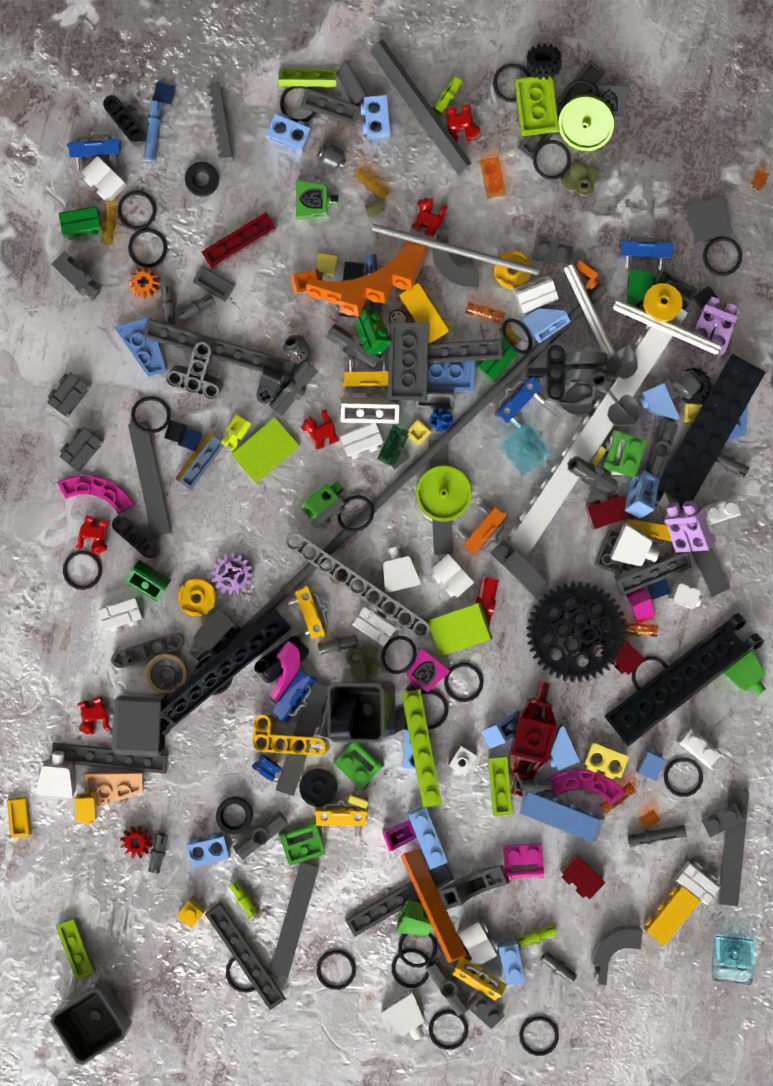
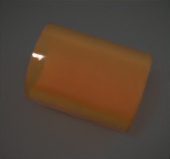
M757 169L750 187L763 191L769 173Z
M652 809L640 817L639 821L647 830L659 822L660 819Z

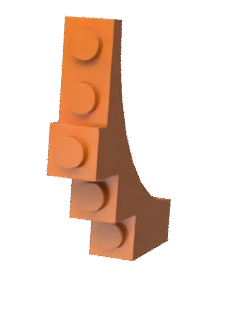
M407 241L401 252L383 268L353 280L322 281L309 278L306 283L307 293L312 298L323 299L332 304H340L341 312L346 315L359 317L367 299L385 304L393 286L399 289L412 290L427 257V246Z

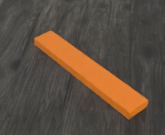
M419 849L403 853L401 855L403 863L448 963L464 958L467 954Z

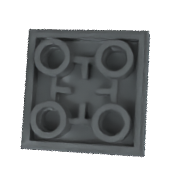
M608 529L594 565L622 574V570L629 571L630 567L635 568L636 565L611 559L610 553L619 533Z

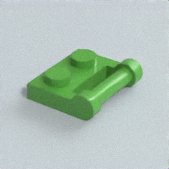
M613 431L612 444L607 460L603 463L602 468L636 478L647 441L622 432ZM624 440L626 442L619 465H613L620 441Z
M352 742L333 764L362 789L385 764L381 760L378 761L360 744L361 742ZM354 749L373 766L371 771L351 753Z
M315 820L311 821L308 825L287 832H279L289 866L326 854ZM313 832L314 837L290 845L287 839Z

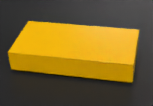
M27 797L7 799L11 838L31 836Z

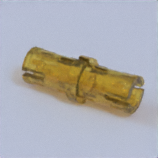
M362 167L359 169V172L355 173L354 177L364 184L368 191L371 190L382 201L391 193L378 182L376 177L373 178Z
M105 204L104 219L101 222V226H103L101 243L113 245L114 230L117 227V223H115L117 206Z

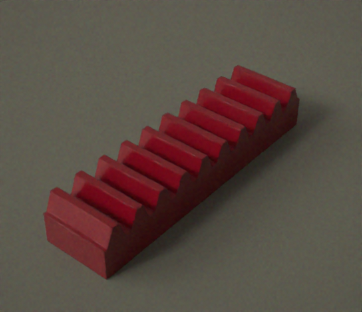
M265 212L201 252L211 269H215L218 265H222L225 261L235 257L244 249H248L257 241H261L270 233H274L277 228L268 213Z

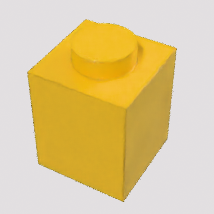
M78 793L74 799L76 821H82L84 824L92 823L98 817L97 793Z
M190 898L176 917L192 928L206 909Z

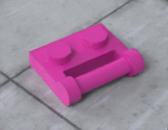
M541 843L503 846L504 868L510 881L515 878H544ZM537 864V869L511 871L512 865Z

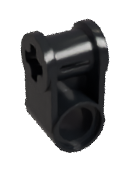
M265 365L256 394L257 400L260 403L268 404L272 401L284 371ZM265 390L268 391V394H267L266 397L263 396V392H264Z

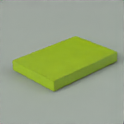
M538 76L536 78L514 79L521 137L559 132L554 82L551 76H548L549 79L545 80V77H542V80H540Z
M274 417L231 455L257 484L293 453L299 445Z
M480 603L427 621L440 657L493 639Z

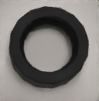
M234 796L225 799L216 811L217 824L227 834H240L252 822V807L241 797ZM232 804L241 806L246 814L243 824L237 827L229 826L223 818L225 808Z

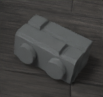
M71 372L68 375H63L59 381L61 385L57 390L53 389L47 397L49 399L47 403L67 418L91 388Z
M85 427L82 430L79 428L72 436L74 438L70 444L66 443L61 448L60 452L62 454L59 456L78 472L82 470L104 443Z

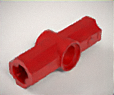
M482 577L479 596H477L475 604H481L490 627L491 617H493L496 605L495 597L499 580Z

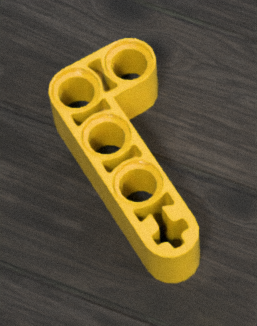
M259 715L254 720L253 747L257 751L317 756L326 754L330 749V743L326 738L275 734V719L271 715ZM264 718L268 721L267 728H263L261 725V721ZM263 737L267 741L265 748L260 745V740ZM280 739H283L286 743L284 749L279 747ZM299 740L304 742L303 750H299L297 747ZM311 744L323 745V749L311 748Z

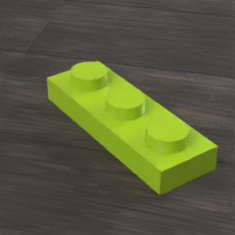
M279 69V86L336 87V69Z
M507 756L488 758L493 816L513 815Z
M75 918L57 924L56 929L75 979L78 980L94 974V967Z

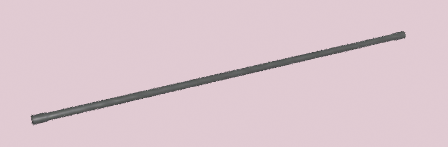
M599 283L588 294L592 304L596 303L607 290ZM577 305L568 314L570 323L541 343H538L459 418L449 430L372 502L374 511L376 512L574 323L584 313L581 305ZM370 506L364 509L347 527H361L370 517ZM343 530L323 550L331 555L354 532ZM323 558V559L321 560V564H322L327 558ZM309 562L241 627L239 632L223 649L229 647L236 638L242 636L253 624L259 622L266 613L276 608L317 567ZM219 654L212 655L201 667L197 668L185 681L187 682L193 674L198 673L202 668H204L206 663L212 661Z

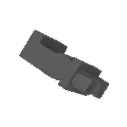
M64 250L51 265L83 297L88 295L94 300L101 293L94 286L96 282L82 270L76 269L72 265L75 260Z

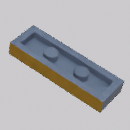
M209 433L175 479L191 490L225 445Z

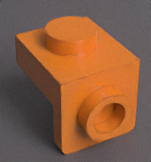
M579 261L575 268L578 274L588 280L585 286L586 291L588 288L592 290L598 282L595 279L598 273L592 270L593 266L588 262Z
M319 269L290 275L294 294L307 293L306 283L309 278L322 280Z

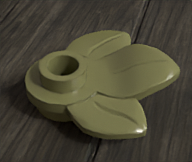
M573 162L570 167V175L561 177L560 181L566 190L576 191L580 196L586 197L594 191V183L598 179V170L595 166L586 169L582 163ZM584 184L588 185L587 188H582L581 186Z
M373 645L351 648L346 654V661L351 665V675L357 681H365L366 673H378L381 671L380 663L375 658L379 649ZM355 653L359 655L357 661L352 659V655Z

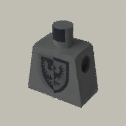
M595 85L600 98L611 107L614 117H623L629 86ZM591 88V94L596 96L594 90Z

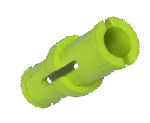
M456 76L452 77L450 83L441 91L440 98L432 107L435 112L443 115L450 102L454 101L455 94L463 84L461 79Z
M236 880L234 883L238 889L233 884H230L228 887L237 898L238 905L241 904L250 919L254 917L250 909L255 915L259 913V910L251 901V895L247 894L239 880Z
M553 924L538 930L535 928L532 929V932L517 936L516 939L520 949L534 943L540 944L542 940L556 936Z

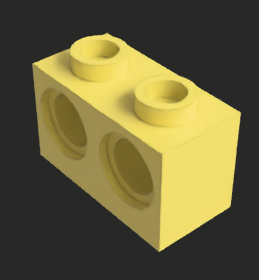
M591 741L583 763L587 765L586 769L596 773L598 770L605 772L604 776L615 780L616 777H622L629 756ZM595 753H600L601 760L598 763H593L591 760L592 755ZM618 760L619 767L611 770L609 767L610 762Z

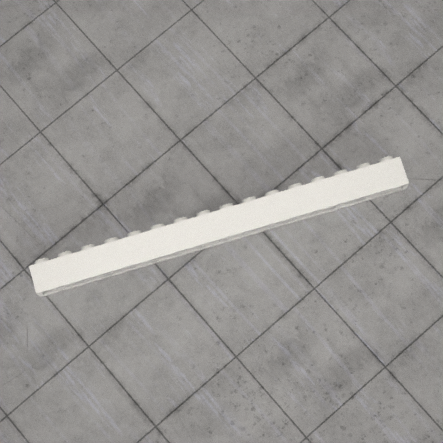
M681 309L679 314L668 322L680 326L688 313ZM649 325L645 327L648 331L644 336L640 335L635 342L637 347L634 350V354L638 361L637 371L628 379L617 377L613 384H611L610 391L618 401L624 395L634 396L673 337L672 335ZM604 392L606 394L602 400L598 399L593 406L595 411L592 415L588 414L582 423L585 425L581 432L577 430L571 439L574 443L571 447L567 446L561 454L564 458L560 464L558 462L555 463L550 471L553 473L550 479L546 478L540 486L543 490L539 496L537 494L534 495L529 503L532 505L528 512L524 510L519 518L521 523L518 527L514 526L508 535L511 538L507 543L524 559H526L579 479L578 476L567 470V463L570 458L576 455L589 463L614 426L608 418V409L615 402L607 392Z

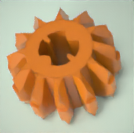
M146 266L143 267L142 272L139 268H136L137 275L130 274L134 280H128V284L133 285L129 290L135 292L134 296L137 298L141 295L142 299L145 300L146 294L153 298L151 292L158 293L159 290L155 286H161V282L156 281L159 279V275H153L154 269L152 268L147 273ZM144 279L149 282V284H145V287L140 284V282H144Z

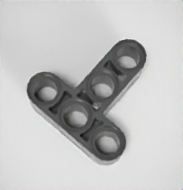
M205 336L196 343L188 368L181 365L172 367L166 376V381L170 386L210 400L216 399L223 389V382L217 377L208 375L215 348L213 339ZM201 344L206 345L208 351L203 350ZM196 362H200L203 368H199ZM173 373H177L180 379H176ZM191 379L196 380L199 385H194ZM209 386H214L217 391H212Z

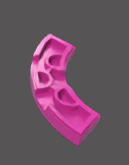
M78 475L57 482L66 499L77 495H94L107 501L116 510L117 514L135 506L133 500L122 488L101 477Z
M287 641L277 655L284 670L270 693V697L278 702L296 677L300 665L299 651L289 641Z
M589 770L564 771L546 779L552 782V792L556 797L572 790H586L598 794L612 805L626 795V792L616 782Z

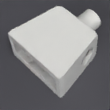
M624 522L610 557L616 561L642 566L645 558L655 562L659 551L650 548L653 542L650 537Z
M399 547L388 549L390 560L383 562L385 593L421 585L410 556L401 557Z
M54 751L52 753V760H45L42 766L36 794L73 798L76 792L73 763L64 761V752Z
M412 989L381 1008V1014L401 1036L409 1032L414 1040H418L424 1035L419 1027L425 1022L424 1016Z

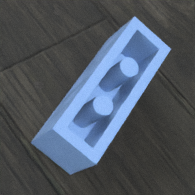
M421 807L409 812V819L430 870L448 863L427 807Z

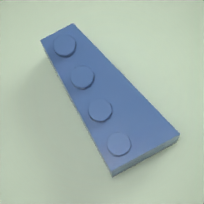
M543 792L527 793L520 814L590 842L597 841L605 820L599 817V814L592 811L580 810L581 807L571 803L570 805L563 804V800L553 796L551 799L547 798Z

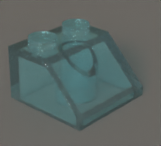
M529 424L498 447L520 477H523L552 455Z
M715 935L712 956V981L751 985L756 973L754 941L751 939Z

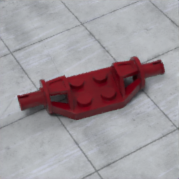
M538 681L535 697L533 699H526L528 702L518 717L509 752L510 770L508 771V773L513 774L515 777L510 792L514 795L523 796V791H516L514 787L516 779L535 778V775L548 763L557 724L552 710L553 704L546 701L551 685L546 682ZM543 706H545V719L542 718ZM530 762H533L534 764L531 767L529 773L527 774L526 771L528 769V766Z

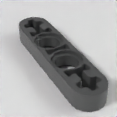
M172 633L115 652L112 655L111 662L117 668L133 665L154 658L157 655L182 648L184 638L179 633ZM173 636L176 639H180L178 647L172 644L168 646L169 650L166 651V644L163 639L166 638V642L172 641ZM154 642L161 643V652H153L152 644ZM136 648H141L144 651V656L141 659L134 657L133 652ZM126 651H130V657L133 662H130V658L124 660L123 665L120 662H116L118 654L123 657L128 655Z

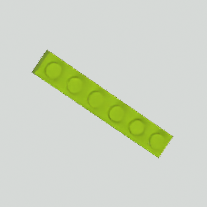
M421 690L402 692L423 808L442 804Z

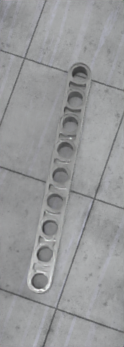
M292 532L286 537V544L289 549L419 638H424L429 634L430 626L425 620L301 534ZM291 536H298L300 538L298 546H291L289 544ZM307 547L315 548L316 554L313 557L305 555ZM323 558L331 559L332 564L329 568L321 566ZM339 569H345L347 571V577L345 579H339L337 577V571ZM355 580L363 582V587L360 590L353 588ZM371 591L379 593L377 600H369L368 595ZM387 602H393L395 605L394 610L391 612H387L384 609V605ZM402 613L410 614L408 622L403 623L400 621ZM420 623L426 626V630L423 633L416 632V626Z

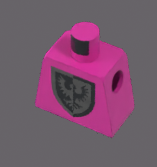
M420 648L413 666L406 674L412 681L405 690L412 691L422 688L428 692L450 670Z

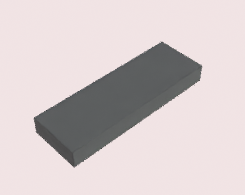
M306 88L300 107L355 126L361 106Z

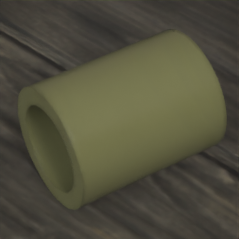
M380 199L364 206L369 218L385 212Z

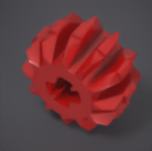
M131 826L130 832L127 830L123 832L126 837L120 838V841L125 842L120 848H127L124 854L128 855L131 852L132 859L135 858L136 853L139 858H142L143 853H149L147 848L153 846L152 843L147 842L153 837H146L149 830L146 829L142 833V826H138L137 831L134 826ZM138 838L140 840L139 845L134 846V840Z

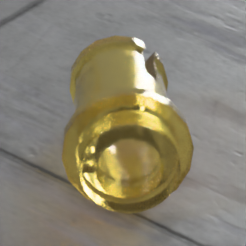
M507 324L506 334L510 342L515 346L521 339L512 330V325ZM502 327L498 329L499 335L502 334Z

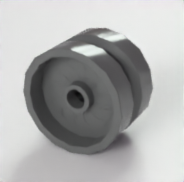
M590 351L566 353L565 364L577 368H570L565 371V381L592 384L591 379L595 373H607L603 368H595L607 364V353Z

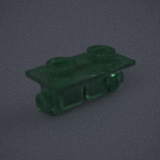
M393 424L377 459L393 467L401 453L398 447H404L407 438H409V431L400 429Z

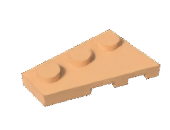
M85 772L84 774L85 793H97L98 806H104L110 802L122 800L144 791L143 772Z

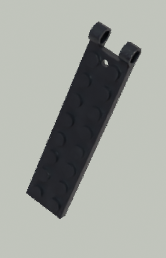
M733 353L730 355L659 481L655 507L659 504L664 493L680 501V509H684L683 505L685 502L694 500L765 375V371ZM674 488H679V492L675 493Z
M275 608L266 613L259 622L253 624L242 636L236 638L229 647L223 649L212 661L206 663L204 668L198 673L193 674L186 683L176 688L174 693L168 698L161 701L160 725L165 724V727L162 731H159V736H166L175 725L292 629Z
M740 613L734 614L727 622L604 716L627 746H630L751 651H755L763 645L764 640L758 633L752 634L744 642L735 634L734 631L740 630L746 624V620Z

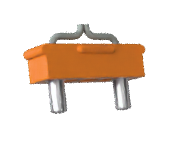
M481 504L479 509L487 515L485 520L471 536L462 529L459 530L460 532L457 534L466 541L463 546L470 551L472 556H475L479 551H486L492 543L497 544L499 542L498 536L505 528L503 523L507 518L505 512L502 513L496 507L491 511L487 506ZM502 525V528L498 531V533L495 536L496 540L490 541L485 548H482L485 545V543L491 538V536L496 532V530Z

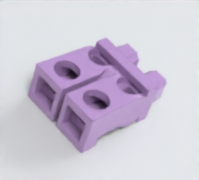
M711 297L701 309L692 332L707 339L710 338V340L720 344L721 349L718 355L722 356L726 351L738 318L735 316L737 306L728 303L725 310L722 311L718 309L721 300Z
M694 500L685 502L683 505L684 509H680L677 502L670 503L666 507L668 516L665 519V523L668 525L675 552H690L692 549L693 551L709 550L716 539L714 534H710L703 507L698 508Z

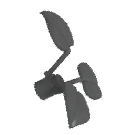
M627 345L621 348L609 359L606 364L607 373L597 372L592 376V391L585 385L576 386L558 401L560 406L572 415H586L593 409V402L591 400L595 399L597 389L602 393L607 392L615 402L608 409V418L614 425L632 426L635 424L640 413L637 401L629 395L622 396L618 401L610 391L611 382L609 380L617 379V377L628 379L635 374L638 368V361L632 347Z

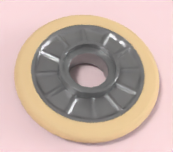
M165 653L155 656L148 663L145 675L147 683L154 691L160 694H172L176 688L186 683L188 670L181 658L174 654ZM164 669H169L172 672V676L169 679H165L162 677L161 672Z

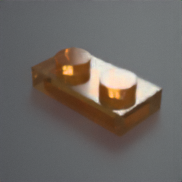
M499 157L480 160L479 163L487 199L506 195Z

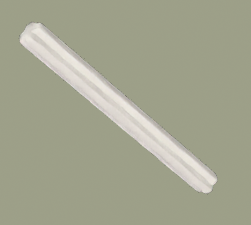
M570 264L564 268V271L602 352L607 353L608 362L615 354V351L574 264Z
M616 300L613 309L706 351L718 354L721 349V345L671 322H658L651 316H648L645 311L620 300Z

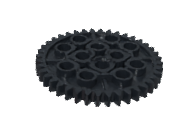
M574 582L571 583V587L564 583V589H561L559 586H557V592L550 589L551 595L548 596L544 593L545 600L538 599L541 605L533 606L537 611L530 612L534 618L528 619L532 626L526 627L527 630L531 631L526 637L532 640L527 642V644L534 646L529 650L531 653H536L533 659H540L537 664L539 666L545 664L543 670H549V675L552 676L556 672V678L559 679L563 675V681L565 682L569 677L572 683L575 682L576 678L582 683L583 677L589 682L591 675L594 679H597V673L603 676L604 668L610 671L608 665H616L613 660L614 658L620 660L617 653H624L620 646L627 644L622 638L628 637L627 634L623 633L628 628L622 624L627 621L624 618H620L624 615L623 611H618L621 606L619 604L614 605L616 602L615 598L610 599V593L604 595L605 590L603 588L598 591L597 585H594L591 589L589 583L585 587L582 582H579L578 587H576ZM573 598L575 600L574 605L566 607V601ZM594 605H601L599 613H592ZM554 608H557L558 615L556 617H550V611ZM585 610L588 611L589 615H590L592 618H594L595 620L598 619V620L596 621V624H597L596 626H597V628L599 629L601 635L599 634V632H598V630L596 629V627H594L592 624L589 625V624L591 623L590 617L588 616V614H587V612H586ZM565 612H567V613L570 614V615H569V617H570L569 620H567V619L564 618V616H565L564 613H565ZM583 614L585 617L584 621L577 624L575 621L576 617ZM604 621H611L609 629H602ZM568 625V631L561 634L559 632L560 626ZM575 628H577L578 630H580V631H579V634H580L579 636H576V635L574 634V633H575V631H574ZM588 631H594L595 633L594 638L591 640L585 638ZM550 634L552 637L551 642L544 644L543 637ZM556 635L562 640H564V648H562L560 645H556L558 643V638L556 637ZM571 641L578 642V647L575 650L569 649ZM585 644L591 645L589 648L590 652L588 653L586 651L582 652ZM598 647H604L605 649L602 656H596L595 654ZM555 651H561L562 653L559 660H553V653ZM582 657L588 658L586 666H579V660Z

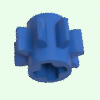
M447 408L434 409V413L429 418L430 425L436 428V432L449 430V426L453 423L452 414L447 412Z

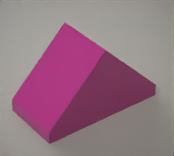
M644 587L625 595L637 624L655 617L651 599Z
M410 820L386 828L382 832L389 852L417 838Z

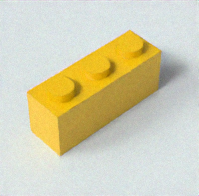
M417 283L411 291L406 290L401 293L399 299L414 323H429V344H433L449 334L448 328H450V325L445 318L441 319L438 312L440 310L436 303H431L428 299L429 292L425 286L421 287Z
M680 883L669 891L668 895L670 896L667 900L660 902L656 908L658 911L655 915L649 916L644 923L646 925L644 927L645 931L663 946L667 944L700 903V900Z

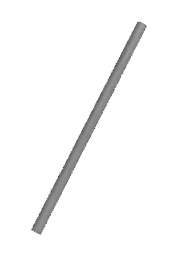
M374 223L372 225L371 231L532 275H539L540 268Z

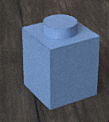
M653 749L651 753L645 751L636 771L656 781L666 760L661 758L663 754Z

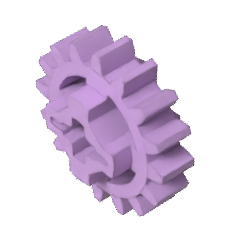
M235 553L231 554V558L227 554H224V560L218 558L219 564H213L216 571L211 572L216 577L212 579V582H218L216 588L222 587V593L229 590V595L233 594V590L237 594L240 593V588L246 590L245 584H251L248 577L253 576V574L248 572L252 569V566H246L248 560L242 561V555L235 558ZM232 561L238 562L242 567L237 568L233 566ZM225 564L224 572L219 575L221 567ZM229 569H232V571H240L239 573L234 575L235 579H232V577H224L228 573H230ZM245 573L244 580L239 584L240 576ZM227 580L231 582L232 587L226 586L222 581Z

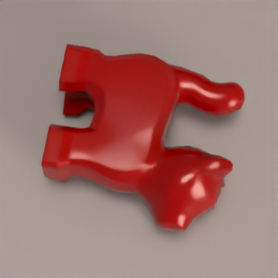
M469 104L461 106V114L455 113L457 107H450L446 110L448 131L456 142H458L457 131L465 129V136L468 142L475 139L481 131L480 127L473 123Z
M433 198L419 199L417 202L419 212L411 228L420 231L422 226L427 227L424 231L425 235L433 239L436 231L442 225L448 206L443 205L440 208L439 215L429 212L433 207Z
M322 410L321 416L325 421L324 424L317 427L316 421L311 416H308L301 426L303 432L310 434L311 439L315 443L316 450L325 447L324 439H329V445L339 442L338 436L335 433V426L332 419L328 416L327 410Z
M86 516L78 534L76 549H82L84 539H92L94 541L91 544V553L100 554L108 548L104 539L110 523L100 520L98 526H94L95 518Z
M102 696L92 699L94 702L92 707L89 706L88 700L77 703L82 717V723L79 725L80 732L86 735L95 734L93 720L101 719L103 721V728L106 731L110 730L108 711L103 704Z

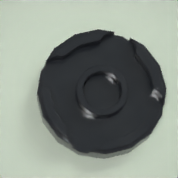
M312 769L300 781V795L307 804L313 807H322L329 804L337 793L336 779L325 769Z

